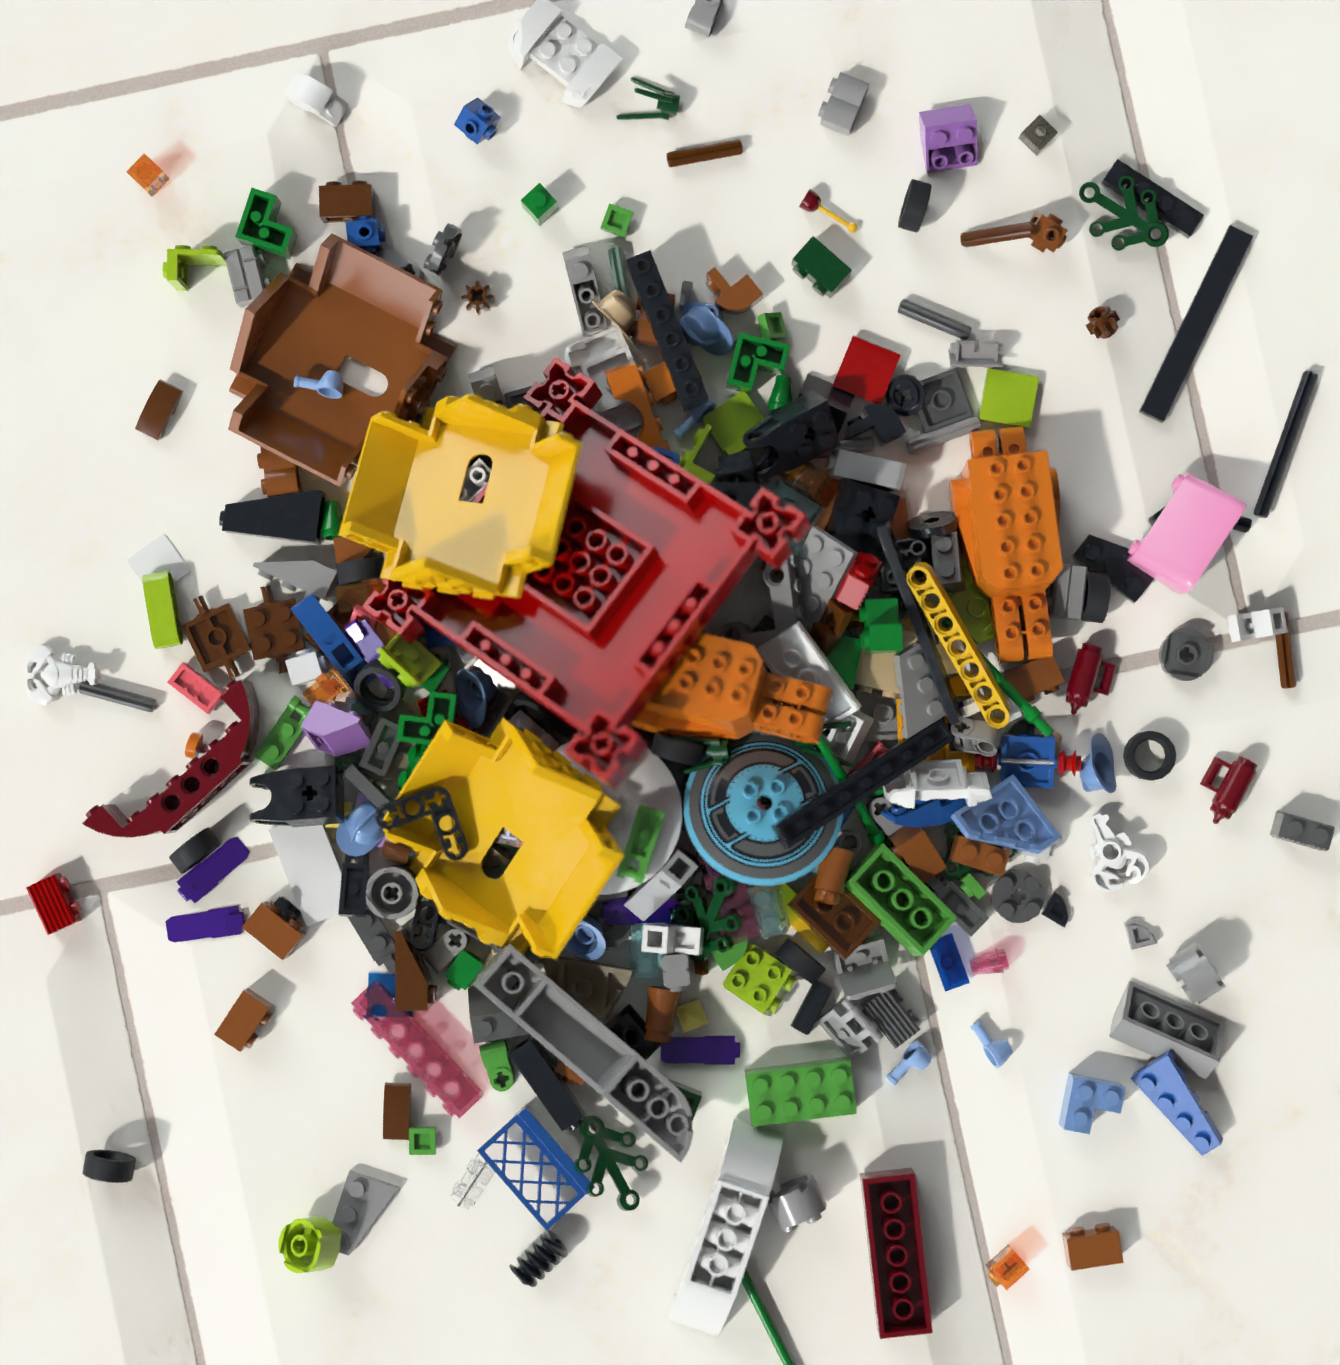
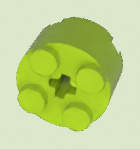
M324 1217L295 1219L282 1229L279 1236L278 1249L279 1254L283 1253L285 1267L294 1273L315 1272L332 1268L339 1255L342 1232L340 1228L335 1227L329 1219Z

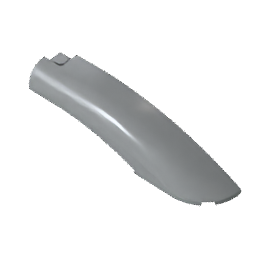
M508 944L497 952L488 962L489 965L474 981L473 985L681 1163L690 1148L693 1138L691 1108L681 1091L556 985L512 945Z

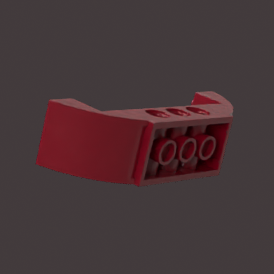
M234 679L223 688L225 693L220 698L241 721L239 723L234 721L225 729L227 734L220 740H213L205 748L207 753L202 757L192 759L185 766L187 771L181 776L177 774L166 783L168 788L161 794L157 792L146 802L148 806L141 812L137 810L127 818L115 804H103L100 807L95 805L85 814L87 819L82 824L96 832L113 837L131 838L177 832L252 763L250 757L256 745L260 720L257 696L252 683L247 680L239 679L236 681ZM215 761L219 763V770L217 772L213 768ZM196 778L198 779L200 784L198 790H196V788L194 787V781ZM176 796L180 800L179 807H176L175 805Z

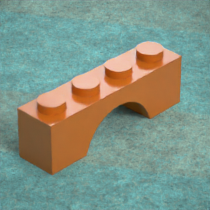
M631 361L604 371L614 399L628 401L640 410L642 428L636 439L651 449L657 446L671 451L668 441H662L659 431L664 429L659 415H653L651 407L655 406L651 391L646 392L642 382L647 381L642 365L637 367L636 363Z

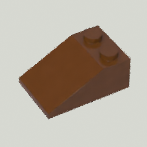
M400 927L395 930L396 1011H428L435 1001L438 1000V986L433 985V977L420 952L412 946L407 927Z

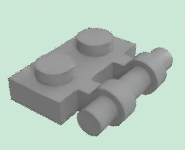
M845 998L841 1003L847 1011L844 1012L837 1004L821 1015L817 1022L848 1058L853 1060L872 1045L867 1038L868 1036H871L877 1043L884 1035L878 1030V1024L874 1020L870 1021L863 1013V1007L858 1002L855 1003L853 1000ZM852 1018H855L863 1027L861 1030L851 1020Z

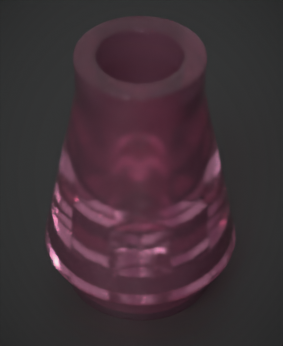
M995 948L975 959L969 960L973 976L978 974L1004 973V970L1010 969L1004 948L1000 950Z

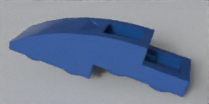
M310 593L290 609L354 692L356 676L366 663L322 605ZM373 673L367 677V685L376 679Z
M965 798L955 800H915L914 808H906L893 803L881 812L885 818L896 825L930 827L953 821L951 819L952 814L967 805Z

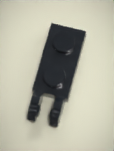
M370 851L365 855H361V863H353V856L345 853V863L342 864L339 916L366 917V886L370 873Z

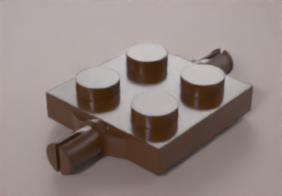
M271 585L260 587L263 603L256 607L243 609L254 661L266 658L276 659L279 674L287 673L286 657L294 652L306 649L301 622L290 609L296 605V599L274 600Z
M203 595L193 599L200 614L181 626L203 672L206 673L217 667L225 666L231 680L241 676L235 661L252 650L231 603L209 609Z

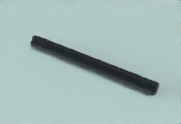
M1306 370L1301 377L1253 512L1257 517L1267 518L1270 513L1318 378V374L1313 371Z

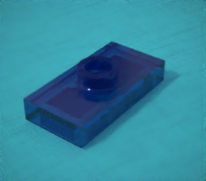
M952 933L941 936L929 950L946 992L968 984L970 981Z

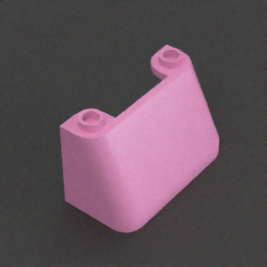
M1188 472L1183 475L1179 474L1171 485L1174 488L1173 496L1146 537L1141 541L1136 539L1130 546L1128 553L1131 555L1127 559V561L1179 595L1188 593L1195 586L1247 506L1240 499Z

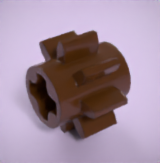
M476 281L473 287L465 286L468 293L461 296L463 301H469L466 306L467 311L474 308L477 314L480 315L481 310L485 308L488 311L491 310L488 303L495 300L494 295H487L490 291L489 285L483 288L480 286L479 281ZM473 295H482L483 301H475Z
M1099 306L1089 313L1087 317L1089 323L1085 325L1090 335L1094 334L1097 339H1106L1116 333L1119 328L1116 322L1120 318L1115 310L1111 311L1109 306Z

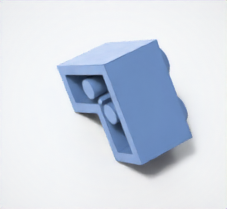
M1068 1073L1059 1125L1064 1130L1090 1135L1095 1109L1121 1114L1126 1087L1117 1082Z

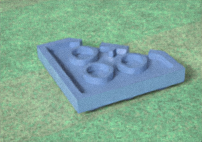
M1014 774L990 789L991 799L980 802L976 806L968 807L965 805L951 816V819L967 839L1040 854L1062 838Z

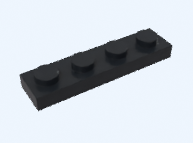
M1119 159L1114 162L1101 183L1123 196L1122 191L1118 187V181L1123 176L1132 177L1134 180L1133 193L1138 207L1146 211L1145 205L1140 201V195L1144 190H1153L1156 193L1155 205L1158 220L1186 238L1192 235L1204 214ZM1125 178L1122 180L1121 186L1124 189H1128L1131 186V181ZM1147 192L1144 194L1143 199L1145 202L1149 203L1153 200L1152 193Z

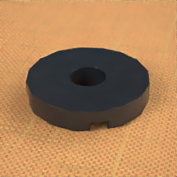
M950 511L931 512L912 518L906 523L908 535L915 539L929 538L928 534L935 533L936 537H940L955 531L958 528V519Z

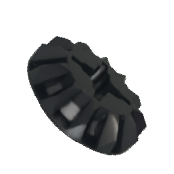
M903 374L895 377L887 388L886 397L889 407L900 416H911L919 413L921 407L925 405L924 398L927 394L922 386L923 383L916 376ZM910 389L909 394L914 400L904 401L905 396L900 391H908Z

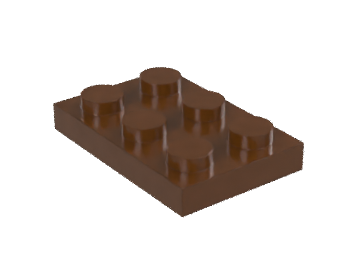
M816 873L787 906L843 960H846L881 921L846 887L838 905L814 900Z

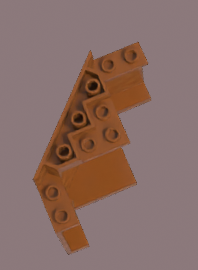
M331 233L320 245L313 270L296 263L289 276L280 272L245 308L229 369L237 374L230 386L229 392L243 398V400L234 408L228 430L341 487L346 479L351 480L357 470L371 417L381 411H390L395 413L397 418L401 420L417 422L420 415H424L425 408L429 407L430 401L428 400L437 383H441L447 372L446 366L457 344L433 332L436 326V322L433 321L434 317L439 314L443 306V302L440 301L443 290ZM346 356L382 373L388 381L387 390L382 395L375 397L367 395L344 382L342 397L338 399L322 396L316 390L293 387L296 374L301 377L320 380L328 370L338 372Z

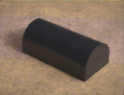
M820 980L811 985L790 1026L805 1035H809L831 995L833 987Z

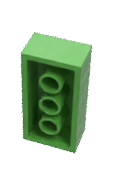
M884 843L874 845L848 873L845 887L881 921L880 924L913 957L924 956L958 918Z
M848 1057L744 1070L752 1127L857 1114L851 1061Z

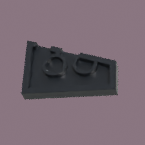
M1090 534L1087 535L1072 554L1075 559L1085 567H1088L1092 572L1110 575L1111 587L1133 604L1154 580L1153 577L1127 561L1131 555L1128 553L1129 548Z

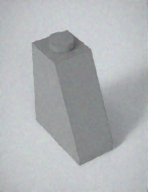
M839 449L832 451V454L828 455L825 469L828 470L826 477L840 481L844 478L879 490L891 492L901 489L907 464Z

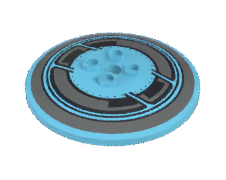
M755 730L740 739H730L732 746L731 758L724 759L723 766H712L691 772L684 793L683 809L685 825L693 845L703 859L715 870L741 883L773 886L791 882L806 875L817 867L832 849L841 829L843 813L789 849L783 848L771 826L839 782L825 758L811 753L800 752V746H793L792 739L774 735H761V732ZM707 751L702 755L700 764L713 760L712 757L707 756ZM761 797H767L770 799L772 807L768 810H761L757 806V800Z

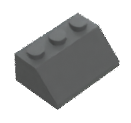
M476 987L468 988L469 1016L474 1044L529 1034Z

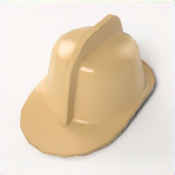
M617 289L599 302L592 299V303L614 322L629 341L635 345L627 334L637 315L635 303Z

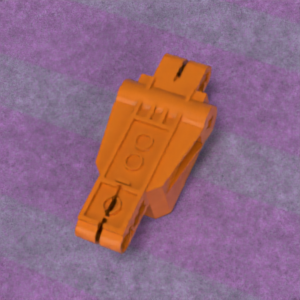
M1022 426L998 429L999 454L994 429L970 432L971 459H967L960 474L961 478L949 479V499L951 512L954 513L958 520L956 531L962 541L963 554L974 588L989 600L995 652L998 662L1022 661L1024 659V649L1028 660L1052 657L1053 645L1045 590L1063 569L1059 542L1061 504L1056 469L1049 467L1047 451L1027 453ZM1018 608H1020V617H1021V623H1022V631H1021V625H1020V618H1019V610H1018Z
M700 632L631 726L644 731L660 732L666 735L740 739L755 730L804 743H819L825 718L820 715H827L833 691L822 685L768 673L753 645Z

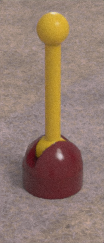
M811 189L808 190L799 205L801 209L807 212L820 210L846 226L850 233H855L858 229L856 223H849L823 207L820 196Z

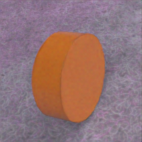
M196 732L190 734L185 747L186 757L191 759L198 757L203 744L202 734Z

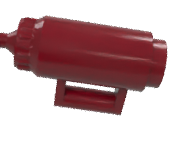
M1083 643L1081 649H1078L1066 689V703L1070 704L1072 715H1075L1081 707H1087L1093 692L1105 696L1109 695L1117 666L1103 661L1104 655H1102L1103 648ZM1104 666L1105 671L1100 688H1096L1095 685L1100 667Z
M1239 756L1237 761L1233 760L1232 764L1217 757L1213 758L1200 785L1216 793L1210 807V811L1214 813V824H1218L1224 818L1229 820L1236 813L1257 774V764L1242 756ZM1221 766H1224L1229 770L1219 788H1216L1211 784Z

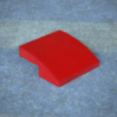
M853 335L832 386L873 403L881 404L901 354Z

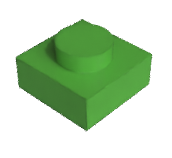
M609 203L601 230L626 238L634 212Z
M781 312L763 313L757 316L762 338L776 341L788 337Z
M964 873L958 878L963 883L960 888L969 898L974 896L980 900L987 893L970 873Z
M410 1127L409 1155H435L436 1127Z

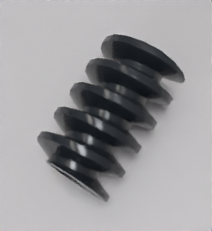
M549 1229V1238L542 1234L539 1236L542 1242L541 1245L535 1242L532 1243L534 1252L527 1249L524 1250L527 1257L526 1260L519 1256L516 1258L520 1265L519 1267L513 1264L509 1265L512 1273L524 1285L536 1287L538 1284L537 1279L543 1280L545 1278L544 1271L551 1272L553 1270L552 1264L558 1265L560 1263L559 1256L566 1258L568 1255L564 1243Z

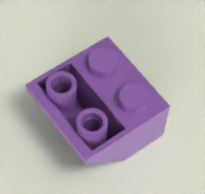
M971 104L919 112L920 139L926 173L978 165L977 118Z
M317 700L300 726L316 749L337 758L367 747L372 736L369 732L370 728L363 723V718L356 712L348 711L346 713L331 702L324 704Z

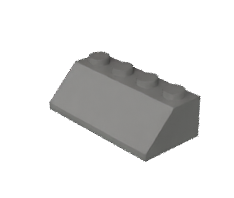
M1129 981L1112 1018L1109 1037L1156 1058L1171 1049L1175 1056L1174 1061L1179 1068L1206 1079L1220 1062L1225 1022Z

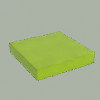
M988 368L979 410V420L1013 427L1022 426L1024 429H1030L1039 377Z

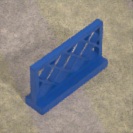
M526 1107L521 1108L513 1118L476 1150L546 1231L586 1194L588 1195L586 1188L588 1183H590L589 1179L583 1173H578L575 1170L574 1162ZM515 1123L523 1131L522 1142L507 1141L508 1129ZM504 1134L503 1141H496L500 1136ZM526 1135L532 1142H526ZM493 1143L503 1144L502 1160H492L485 1150ZM507 1144L522 1145L521 1161L506 1160ZM525 1145H534L540 1150L539 1162L525 1161ZM543 1155L549 1162H543ZM495 1163H502V1171ZM506 1163L520 1164V1180L508 1179L505 1175ZM524 1164L539 1165L538 1181L523 1180ZM543 1165H553L557 1170L556 1182L542 1181ZM561 1175L567 1182H560ZM513 1183H519V1190ZM523 1183L538 1184L537 1200H527L522 1195ZM542 1184L556 1185L555 1201L541 1200ZM560 1185H570L577 1195L569 1202L559 1201ZM530 1203H537L536 1210ZM541 1203L555 1204V1215L548 1222L540 1215ZM559 1204H566V1205L559 1211Z

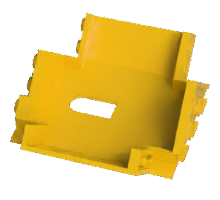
M468 394L462 398L447 396L438 401L436 407H426L421 425L414 421L401 420L393 412L381 411L370 419L339 535L386 553L380 578L402 581L403 587L423 590L424 587L435 588L437 586V591L458 595L459 592L470 593L472 591V596L477 598L494 600L495 595L521 599L527 573L553 564L582 442L573 439L574 437L571 434L563 432V423L546 421L542 414L533 411V408L528 405L518 404L507 410L505 406L491 400H484L482 396L477 394ZM478 455L489 456L493 464L483 504L460 501L471 460Z
M503 717L491 737L487 738L445 720L396 799L438 785L445 788L451 796L468 846L467 854L464 858L457 861L449 859L444 854L430 815L393 829H383L385 837L393 843L398 844L401 842L417 852L409 864V868L418 874L415 881L420 889V893L425 898L435 901L439 914L442 917L462 922L469 928H475L478 939L487 945L495 944L503 947L510 944L522 955L531 945V950L536 955L556 959L625 856L607 828L621 805L601 790L602 784L587 773H584L582 776L581 772L572 766L573 763L555 750L552 754V751L542 744L543 740L527 728L522 732ZM436 791L434 792L435 797L430 800H426L425 795L421 796L425 803V810L430 809L427 805L430 802H436L438 805L442 804L441 799L445 797L444 794L441 795ZM410 800L405 806L406 812L410 815L418 813L420 809V804L416 800ZM400 804L395 806L398 810L397 812L386 813L383 820L387 824L391 822L392 816L399 815L400 820L405 818L400 811ZM444 816L439 822L442 830H449L454 824L451 816ZM504 827L524 843L503 875L498 879H491L483 872L482 861ZM458 831L452 835L443 836L444 840L448 837L451 841L452 847L448 851L458 854V849L462 847V844H457L453 835H458Z

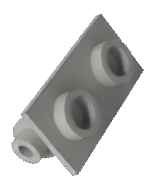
M956 340L955 343H950V349L948 350L950 366L960 368L1003 367L1001 354H1003L1004 346L998 343V341H980L979 349H974L975 341Z

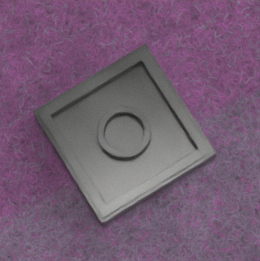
M957 368L920 380L923 383L924 391L927 393L924 398L925 405L917 413L924 434L974 417Z

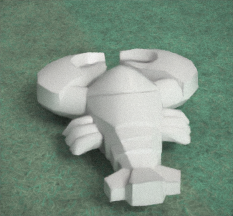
M36 646L27 656L26 671L27 673H32L34 670L35 673L46 667L42 671L41 677L49 687L44 682L34 678V683L37 686L36 689L33 680L30 678L26 682L27 694L31 701L38 705H50L56 699L61 688L63 696L75 695L77 693L75 684L85 682L86 680H88L90 685L97 684V679L100 678V669L97 668V663L90 662L87 668L74 665L76 655L63 653L62 661H60L50 646Z
M1100 813L1091 817V821L1087 822L1088 827L1095 828L1097 843L1088 846L1090 859L1095 860V858L1100 856V859L1092 868L1090 877L1096 888L1109 893L1118 891L1124 887V884L1111 883V879L1120 880L1121 878L1117 874L1105 870L1107 866L1112 869H1121L1127 859H1131L1126 870V877L1130 876L1131 872L1135 870L1137 872L1136 875L1128 881L1130 884H1134L1146 877L1149 872L1150 862L1147 855L1142 851L1125 848V845H1132L1129 837L1126 836L1127 834L1121 832L1115 836L1110 827L1106 825L1110 817L1107 814L1102 815Z

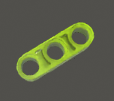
M164 571L143 575V591L154 648L162 649L182 645L183 635L171 572Z

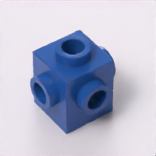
M477 97L463 106L454 125L469 140L478 145L485 139L489 141L495 136L498 131L496 126L501 117L491 106L485 104Z
M361 216L357 218V221L345 222L347 241L374 255L376 251L382 248V242H386L385 227L380 226L377 218Z

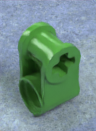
M499 1039L480 1045L481 1058L487 1070L492 1088L500 1092L510 1089L515 1081V1073L511 1058L509 1057L510 1052L506 1040ZM500 1072L504 1076H509L506 1085H503L502 1081L497 1082L496 1080Z

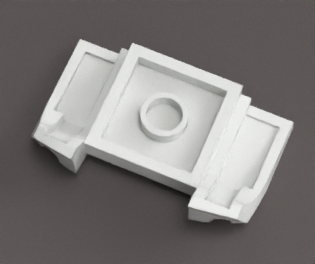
M536 0L513 31L509 39L508 52L520 70L530 57L567 86L561 102L581 108L615 70L623 58L606 44L602 43L599 45L561 15L562 10L549 0Z
M617 325L568 346L565 349L566 364L570 365L573 371L581 369L585 376L596 382L603 394L596 404L600 412L598 415L626 433L642 427L640 410L628 401L614 399L604 372L634 361L620 328ZM642 382L644 389L647 392L644 382ZM652 406L651 409L653 415L657 416L656 410L654 406Z
M961 759L923 760L883 786L884 797L889 802L906 808H914L915 800H955L965 798L969 807L976 806L980 802L992 798L986 772H966V767H962Z

